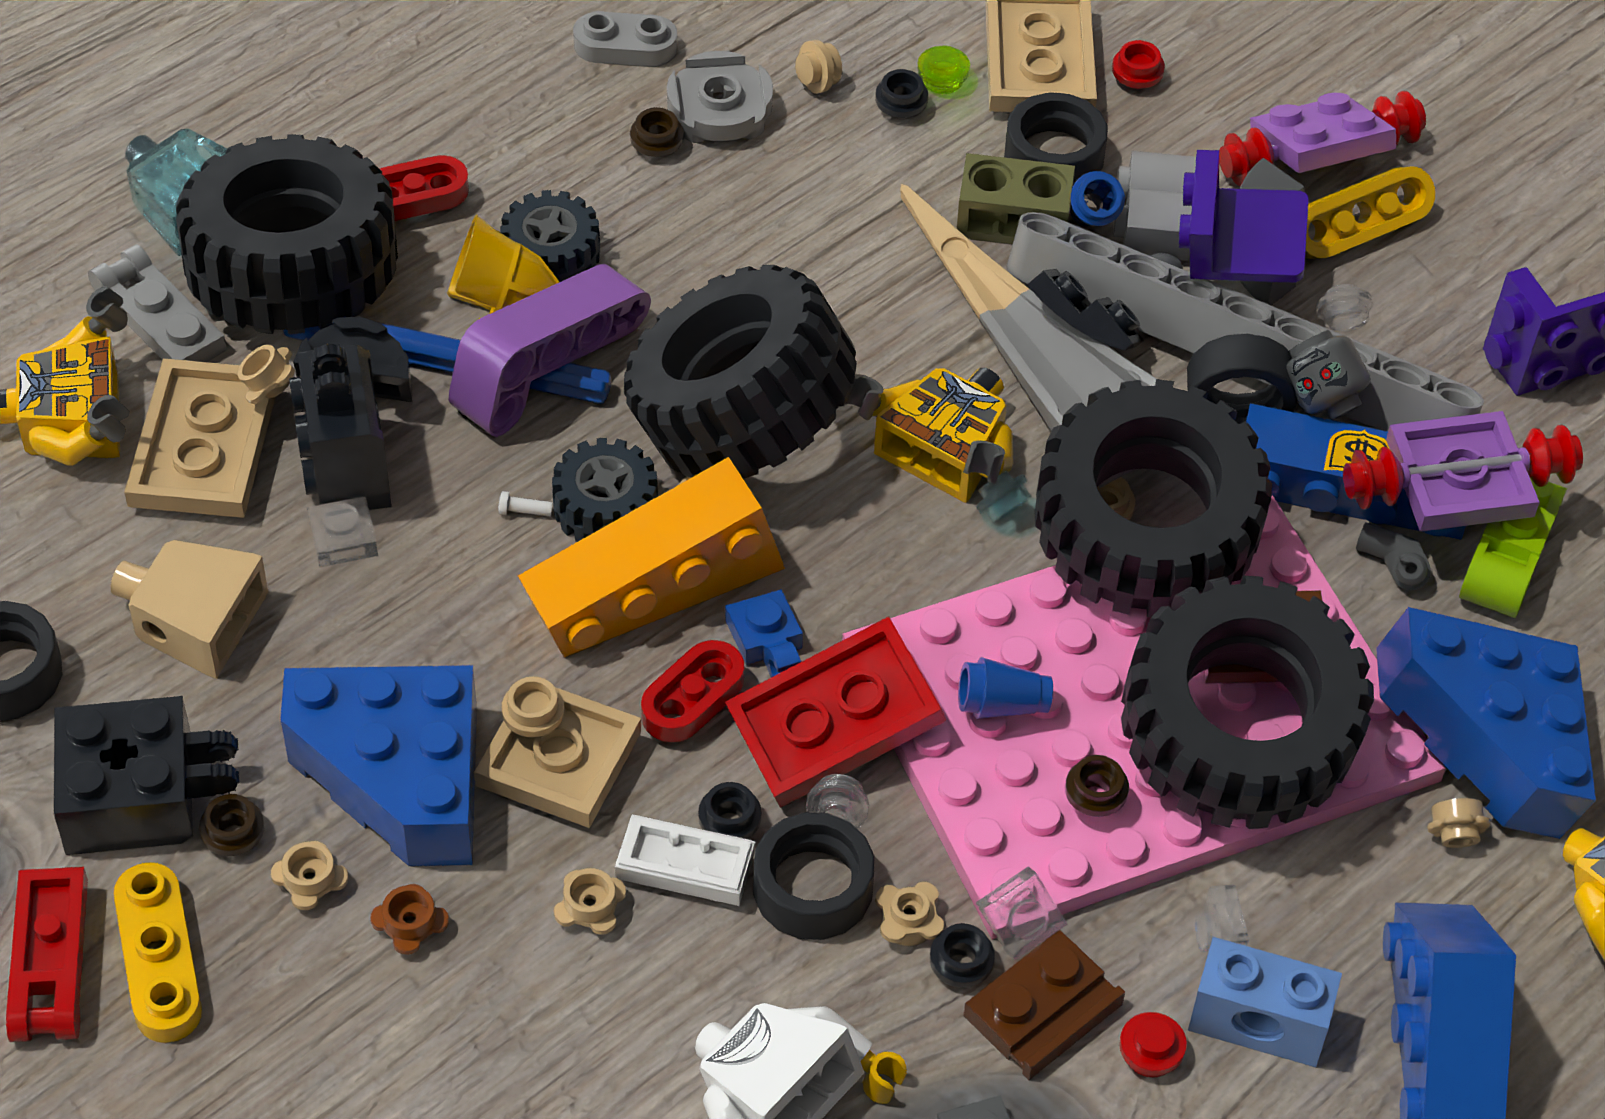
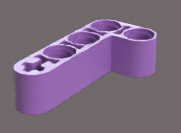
M600 264L480 318L466 330L461 338L449 389L448 400L450 404L490 435L495 437L504 435L515 426L522 416L532 380L636 330L648 314L651 305L650 295L610 266Z

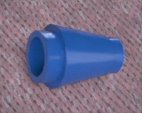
M1093 171L1082 175L1075 182L1071 191L1070 213L1072 218L1082 226H1102L1113 222L1119 217L1124 208V190L1119 181L1106 172ZM1084 199L1093 201L1096 205L1097 212L1090 209L1087 206L1088 201Z
M983 657L979 658L977 663L965 662L963 664L958 685V704L961 712H972L975 719L1049 712L1053 699V680L1051 676L1040 675L1039 673Z

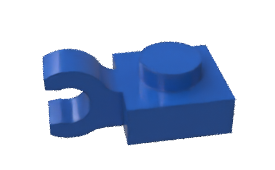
M782 589L725 605V621L746 665L763 660L771 678L801 662L797 650L803 648V632Z

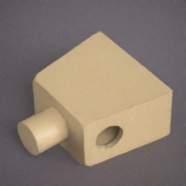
M172 540L164 544L149 569L122 561L113 574L111 593L130 600L129 610L135 635L142 642L207 676L217 679L266 598L268 586L263 558L260 555Z

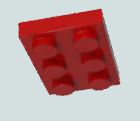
M889 616L725 701L780 808L946 721L942 708Z

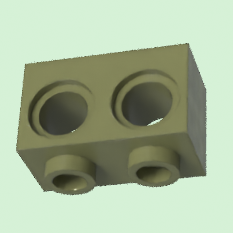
M966 153L959 198L957 230L970 240L1013 245L1020 217L1025 213H1044L1068 222L1075 166Z

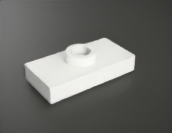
M632 814L615 864V878L739 906L755 854V841Z

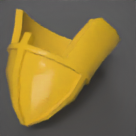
M476 214L462 246L447 295L451 298L489 309V314L553 286L559 283V280L539 255L500 233Z

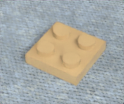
M556 688L564 700L565 713L561 724L547 735L525 737L511 731L503 721L474 771L475 786L590 828L641 734V718Z

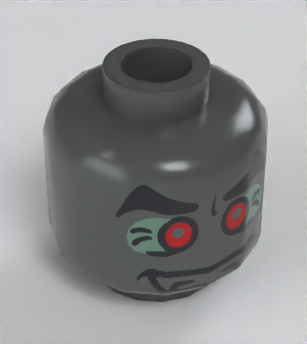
M1326 330L1301 342L1288 351L1292 359L1287 363V371L1295 389L1296 399L1305 413L1317 415L1326 411L1330 419L1334 420L1362 405L1358 394L1368 387L1371 377L1349 337L1343 335L1333 337L1330 330Z

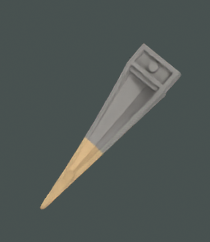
M901 184V199L1051 431L1054 427L1062 425L1063 414L1074 404L1082 402L1087 407L1089 394L1101 388L1109 387L1113 393L1119 391L1121 382L1141 380L1142 386H1155V377L1131 363L1104 343L1087 336L1056 315L1033 291L972 243L909 186ZM1133 470L1124 471L1111 476L1103 483H1101L1099 485V488L1109 484L1110 482L1122 477L1123 475Z

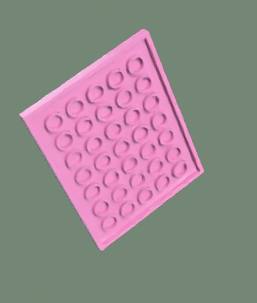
M1273 496L1271 497L1257 553L1253 554L1250 568L1245 576L1263 577V585L1278 588L1280 581L1298 587L1297 591L1321 590L1322 601L1330 606L1327 616L1333 622L1343 619L1354 632L1355 636L1350 647L1351 649L1360 647L1364 650L1370 665L1365 679H1369L1374 684V702L1368 713L1371 721L1343 782L1336 784L1331 797L1318 808L1307 805L1303 817L1286 824L1280 822L1278 815H1273L1268 828L1248 829L1246 827V819L1235 818L1230 828L1211 824L1213 814L1197 809L1192 817L1176 808L1179 797L1171 791L1165 796H1160L1148 784L1152 772L1150 767L1143 770L1136 767L1129 753L1133 739L1129 740L1123 736L1121 716L1125 705L1121 700L1134 650L1140 635L1146 633L1149 620L1151 619V617H1147L1146 609L1131 608L1130 615L1112 611L1114 603L1101 598L1095 604L1080 595L1082 584L1077 580L1071 585L1067 584L1055 571V565L890 618L946 718L944 723L894 748L991 939L1010 934L1442 781L1446 769L1444 764L1424 745L1427 740L1425 734L1408 714L1403 712L1397 716L1380 698L1376 657ZM1241 580L1232 581L1231 585L1240 584ZM871 625L843 633L842 640ZM983 657L1039 673L1040 675L1051 676L1053 680V699L1049 712L975 719L972 712H961L958 704V685L963 664L965 662L977 663L979 658ZM1205 670L1188 682L1191 697L1203 716L1220 730L1235 737L1257 741L1272 740L1293 733L1302 726L1300 709L1292 694L1281 682L1205 684ZM1091 755H1103L1115 760L1123 769L1129 782L1128 797L1124 806L1116 813L1104 817H1094L1079 812L1070 804L1065 794L1068 772L1083 758ZM1096 786L1088 788L1095 792H1105V790Z

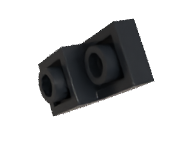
M1057 269L1043 270L1027 284L1035 295L1056 315L1095 340L1121 350L1135 348L1144 341L1135 330L1140 326V322L1125 303L1121 300L1113 303L1109 297L1096 299L1091 305L1087 306L1083 302L1088 296L1085 289L1068 271L1060 274Z

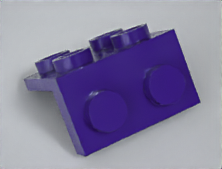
M1197 150L1195 173L1185 172L1183 182V206H1192L1191 215L1181 214L1179 227V248L1190 249V279L1291 283L1300 281L1304 277L1308 195L1298 190L1219 188V150Z
M1527 267L1506 274L1484 341L1483 350L1488 363L1494 369H1498L1516 396L1538 389L1549 390L1563 381L1585 374L1597 375L1605 371V292L1556 307Z

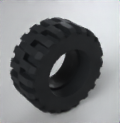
M287 134V139L272 140V136L256 138V143L244 146L242 142L228 147L225 155L219 157L215 154L203 163L200 171L195 170L184 185L183 191L177 200L176 221L184 275L187 279L188 288L192 295L208 311L218 318L224 315V320L229 324L242 329L246 325L254 326L258 333L273 334L274 330H288L289 334L305 333V328L319 326L321 330L333 325L332 320L344 316L355 317L365 309V303L372 305L382 295L393 279L397 269L398 251L392 189L389 181L368 157L363 158V155L358 150L346 144L338 147L332 139L318 136L316 140H308L303 135Z
M762 265L760 270L751 266L736 269L733 275L725 277L721 274L708 280V285L697 291L693 288L680 297L682 301L671 309L667 307L656 317L657 323L651 329H645L638 339V350L631 351L627 360V369L624 374L626 404L666 463L674 471L690 478L729 457L741 477L745 479L758 475L759 469L770 465L774 468L788 460L786 456L798 448L801 451L815 441L814 435L821 428L827 429L836 419V409L838 406H845L851 393V384H854L857 365L854 345L816 283L801 272L777 265Z
M1156 379L1155 386H1142L1141 380L1121 382L1119 391L1113 393L1109 387L1101 388L1089 394L1087 407L1082 402L1076 403L1063 414L1062 425L1054 427L1046 441L1045 454L1041 459L1034 509L1035 527L1041 531L1039 543L1047 558L1051 560L1057 558L1055 571L1067 584L1071 585L1077 580L1082 584L1080 595L1095 604L1101 598L1114 603L1112 611L1130 615L1131 608L1146 609L1147 617H1152L1160 607L1169 606L1171 608L1174 596L1189 587H1195L1199 594H1201L1207 580L1227 577L1230 585L1232 581L1241 580L1250 568L1253 554L1257 553L1272 497V483L1268 479L1271 467L1267 454L1261 448L1256 449L1259 437L1252 427L1245 421L1239 425L1235 422L1236 410L1222 400L1217 404L1207 400L1208 392L1191 385L1189 391L1173 388L1174 381ZM1133 469L1159 470L1174 475L1187 483L1199 495L1206 511L1198 518L1179 526L1165 528L1144 526L1129 521L1116 513L1104 501L1097 487L1111 476Z
M1243 575L1241 583L1236 585H1230L1227 577L1207 580L1203 593L1199 594L1195 587H1189L1174 596L1171 608L1169 606L1160 607L1149 620L1146 633L1141 634L1121 700L1125 705L1121 716L1123 736L1129 740L1133 739L1129 753L1136 767L1141 770L1150 767L1152 770L1148 784L1160 796H1165L1171 791L1180 798L1176 808L1192 817L1197 809L1213 814L1211 824L1230 828L1234 818L1246 819V827L1248 829L1268 828L1273 815H1278L1280 822L1285 824L1301 818L1307 805L1318 808L1331 797L1336 784L1343 782L1366 735L1371 721L1368 713L1374 702V684L1369 679H1365L1370 669L1366 654L1360 647L1351 649L1350 645L1355 634L1343 619L1333 622L1327 616L1330 606L1316 596L1307 601L1295 595L1298 587L1280 581L1278 588L1263 585V577ZM1236 664L1257 668L1276 678L1289 690L1300 709L1302 726L1293 733L1272 740L1257 741L1235 737L1220 730L1203 716L1191 697L1188 682L1200 672L1215 666Z

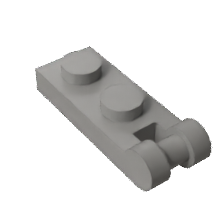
M138 244L121 252V259L109 266L106 263H101L88 271L89 281L95 291L101 287H109L123 298V304L120 308L127 312V325L162 360L164 358L208 362L227 350L224 335L152 264L147 253ZM133 278L137 284L126 290L122 284Z

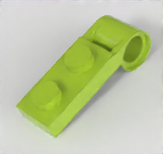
M1531 480L1540 502L1535 517L1487 523L1460 590V599L1516 619L1567 491V488L1549 481L1546 486L1538 487Z

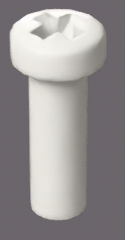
M502 491L499 498L498 511L502 515H507V511L551 517L553 502L511 497L510 492Z

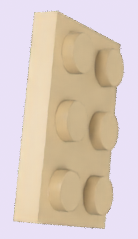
M1091 0L985 1L989 111L1012 112L1017 104L1027 98L1049 92L1074 95L1087 100L1096 108L1097 91Z
M163 358L124 492L127 506L244 518L275 397H265L257 404H250L245 398L249 389L238 378L240 365Z

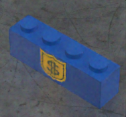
M1250 403L1246 422L1259 437L1256 449L1261 448L1267 454L1271 467L1268 479L1272 483V496L1277 502L1306 507L1317 512H1330L1359 518L1375 524H1387L1420 531L1404 488L1395 505H1386L1381 495L1373 496L1372 503L1368 509H1361L1356 499L1348 498L1344 488V465L1351 463L1354 451L1362 450L1369 461L1376 460L1379 449L1381 447H1388L1386 441L1388 431ZM1466 526L1421 532L1433 536H1445L1462 540Z

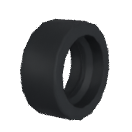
M1049 92L1034 95L1017 104L1008 117L1004 157L1075 166L1074 185L1082 175L1102 170L1107 145L1108 125L1102 113L1087 100L1065 93ZM1046 131L1063 132L1076 137L1086 146L1076 152L1056 154L1037 149L1026 139L1036 133Z
M1247 333L1217 338L1207 342L1193 353L1187 366V390L1189 391L1191 385L1208 392L1207 400L1214 404H1217L1220 400L1224 401L1237 411L1235 422L1238 425L1244 421L1246 422L1250 403L1294 412L1298 404L1295 389L1287 371V363L1292 358L1284 345L1269 337ZM1242 377L1262 379L1270 383L1264 389L1241 394L1223 392L1214 388L1217 383L1231 378Z
M0 601V642L12 640L27 643L36 649L37 655L23 672L7 680H0V721L19 719L39 709L56 692L63 675L61 653L55 631L46 617L27 604L11 601Z
M804 812L780 820L764 833L755 850L753 896L761 915L778 931L798 939L825 940L841 935L863 919L872 901L875 856L866 836L849 821L828 813ZM803 852H823L840 859L850 869L851 884L839 896L823 901L803 900L788 894L778 885L776 869L779 864L790 856Z

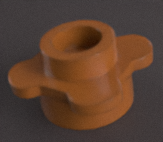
M416 884L400 886L392 890L385 897L383 904L373 909L370 917L372 927L377 931H385L393 940L394 949L404 955L417 952L420 948V942L432 933L445 931L449 924L447 911L444 908L434 907L432 896L422 886ZM414 916L416 918L412 923L404 921L406 917Z

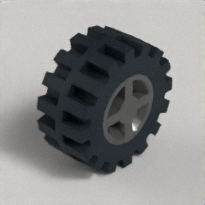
M542 190L541 197L536 198L533 193L524 195L523 204L515 200L509 206L510 213L504 212L501 218L502 226H500V233L539 255L559 282L595 267L596 263H599V221L596 219L595 210L592 206L586 208L585 200L577 196L574 200H570L569 192L560 191L558 196H551V190Z
M596 438L597 445L590 446L586 440L577 444V453L568 449L562 455V463L557 462L554 467L552 495L556 521L561 522V530L567 536L574 532L575 541L578 542L658 497L657 471H654V463L650 457L643 458V450L635 445L629 450L625 440L616 439L615 444L611 445L607 444V438Z

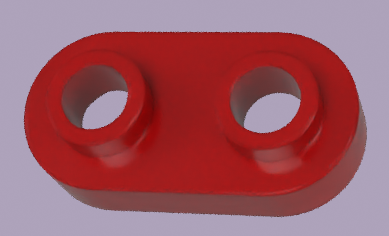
M437 155L379 168L382 171V175L389 181L392 189L395 221L454 208L464 202L469 193L467 168L460 160L451 156Z
M719 640L700 642L689 649L643 693L641 716L646 731L654 738L665 742L684 741L696 734L726 706L725 701L737 696L744 684V660L741 653L733 645ZM711 676H716L721 678L722 680L718 682H709L705 679ZM667 714L680 715V717L677 718H667L664 716Z

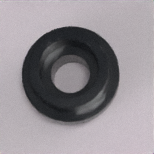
M897 69L888 72L878 84L875 101L878 108L885 114L897 118H909L920 114L926 108L928 90L917 73L911 70Z
M724 782L714 786L703 797L699 805L698 818L702 830L748 839L756 833L761 823L762 811L760 802L750 789L740 783ZM726 813H734L739 818L725 819L721 816Z
M965 923L954 924L942 931L932 942L929 957L930 965L935 975L946 984L961 988L972 987L982 983L991 974L994 967L995 951L989 938L978 927ZM962 954L971 958L972 962L960 963L951 958Z

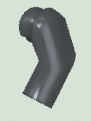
M1368 522L1364 523L1356 550L1382 558L1394 581L1402 588L1414 590L1424 586L1430 578L1431 568L1418 540Z

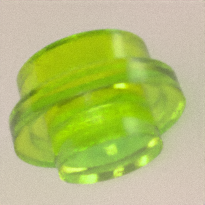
M946 45L935 46L925 50L920 55L917 71L928 90L938 94H950L960 89L963 82L968 78L970 61L959 49Z

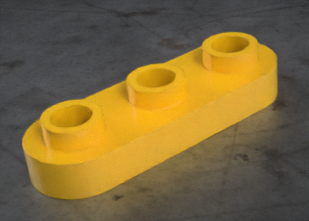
M1414 166L1394 168L1308 203L1305 258H1328L1422 219L1430 212L1435 201V186L1430 175L1423 169ZM1399 187H1401L1404 192V198L1401 203L1399 202V198L1397 196V190ZM1355 204L1360 210V217L1357 221L1352 213ZM1310 223L1315 227L1313 240L1310 239L1308 233Z
M141 863L122 873L114 887V901L131 1004L136 1024L144 1036L156 1042H175L191 1034L198 1026L202 1016V1005L183 899L178 879L172 870L158 863ZM147 887H156L155 890L149 894L137 893L141 889ZM165 941V944L158 949L146 948L150 942ZM169 995L176 997L168 1005L161 1006L155 1004L161 997Z

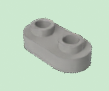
M595 11L580 17L573 27L574 49L582 59L589 62L654 67L670 62L677 53V28L670 20L662 16Z

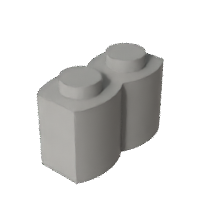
M1131 151L1129 167L1119 166L1117 180L1124 190L1126 204H1124L1119 217L1114 221L1113 236L1123 237L1124 246L1146 255L1168 253L1176 256L1179 260H1189L1190 249L1179 248V227L1181 214L1191 215L1192 206H1183V182L1185 172L1195 173L1196 157Z

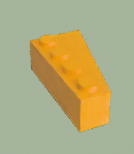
M727 457L518 575V578L563 657H567L785 569L762 507L730 458Z

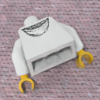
M762 1003L754 1006L732 1029L717 1022L709 1023L699 1033L695 1046L697 1056L702 1059L699 1069L708 1088L704 1095L703 1103L709 1119H822L860 1079L864 1071L866 1072L863 1079L865 1094L874 1102L887 1104L891 1101L895 1091L893 1086L883 1080L879 1074L887 1075L895 1083L901 1085L907 1074L904 1059L894 1052L874 1054L870 1050L872 1046L871 1041L835 1011L825 1006L784 1009Z

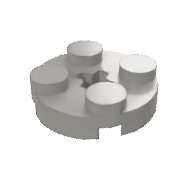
M709 51L690 57L686 60L685 69L679 71L676 76L674 70L669 76L667 82V108L676 115L681 123L686 140L700 143L706 140L753 139L764 132L765 121L771 115L773 107V83L770 75L761 65H759L758 72L754 67L745 64V56L730 51ZM723 92L726 99L713 98V93Z

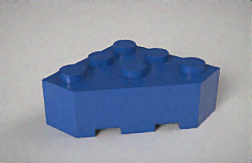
M1408 607L1376 647L1380 698L1397 716L1406 712L1429 736L1424 745L1458 780L1466 775L1490 800L1485 807L1486 810L1503 827L1560 839L1596 801L1578 647L1572 644Z
M473 665L284 668L281 726L288 762L305 777L308 775L312 776L330 792L331 800L364 828L367 826L371 827L390 844L391 851L408 866L473 865L474 771L476 765L477 701Z
M1395 902L1394 922H1386L1384 925L1383 955L1385 961L1392 962L1395 1003L1391 1014V1033L1393 1042L1400 1043L1404 1087L1400 1095V1119H1506L1516 954L1473 905Z

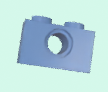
M1213 937L1188 1031L1316 1067L1329 1029L1342 973Z

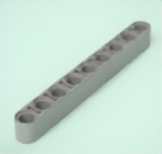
M1032 212L1021 215L1006 266L1007 271L1011 275L1027 284L1043 270L1057 269L1060 274L1068 271L1085 289L1088 296L1083 302L1087 306L1091 305L1096 299L1109 297L1113 303L1121 300L1139 320L1140 326L1137 330L1192 353H1195L1207 342L1217 338L1247 333L1269 337L1284 345L1289 351L1301 342L1323 331L1330 330L1210 280L1190 279V272L1044 213ZM1330 330L1333 337L1342 335ZM1350 338L1364 362L1371 380L1368 387L1358 394L1362 405L1343 416L1378 430L1389 431V427L1392 424L1480 414L1484 399L1474 389ZM1257 379L1270 385V383L1266 382L1265 380Z

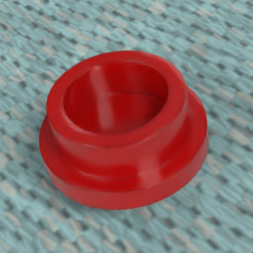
M1142 40L1127 42L1113 58L1112 73L1114 77L1128 87L1135 89L1149 88L1159 83L1164 75V60L1159 49L1150 42Z
M1145 1012L1127 1021L1121 1032L1119 1046L1124 1060L1133 1071L1142 1076L1154 1078L1175 1070L1181 1064L1186 1052L1187 1041L1183 1029L1175 1020L1161 1013Z

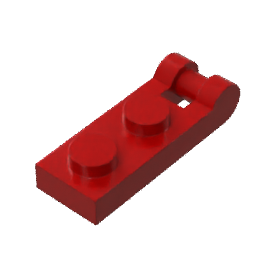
M84 867L26 869L18 871L6 1010V1030L9 1042H28L32 1040L34 1034L55 1033L57 1040L79 1038V1003L88 878ZM55 994L54 1007L32 1008L33 995Z

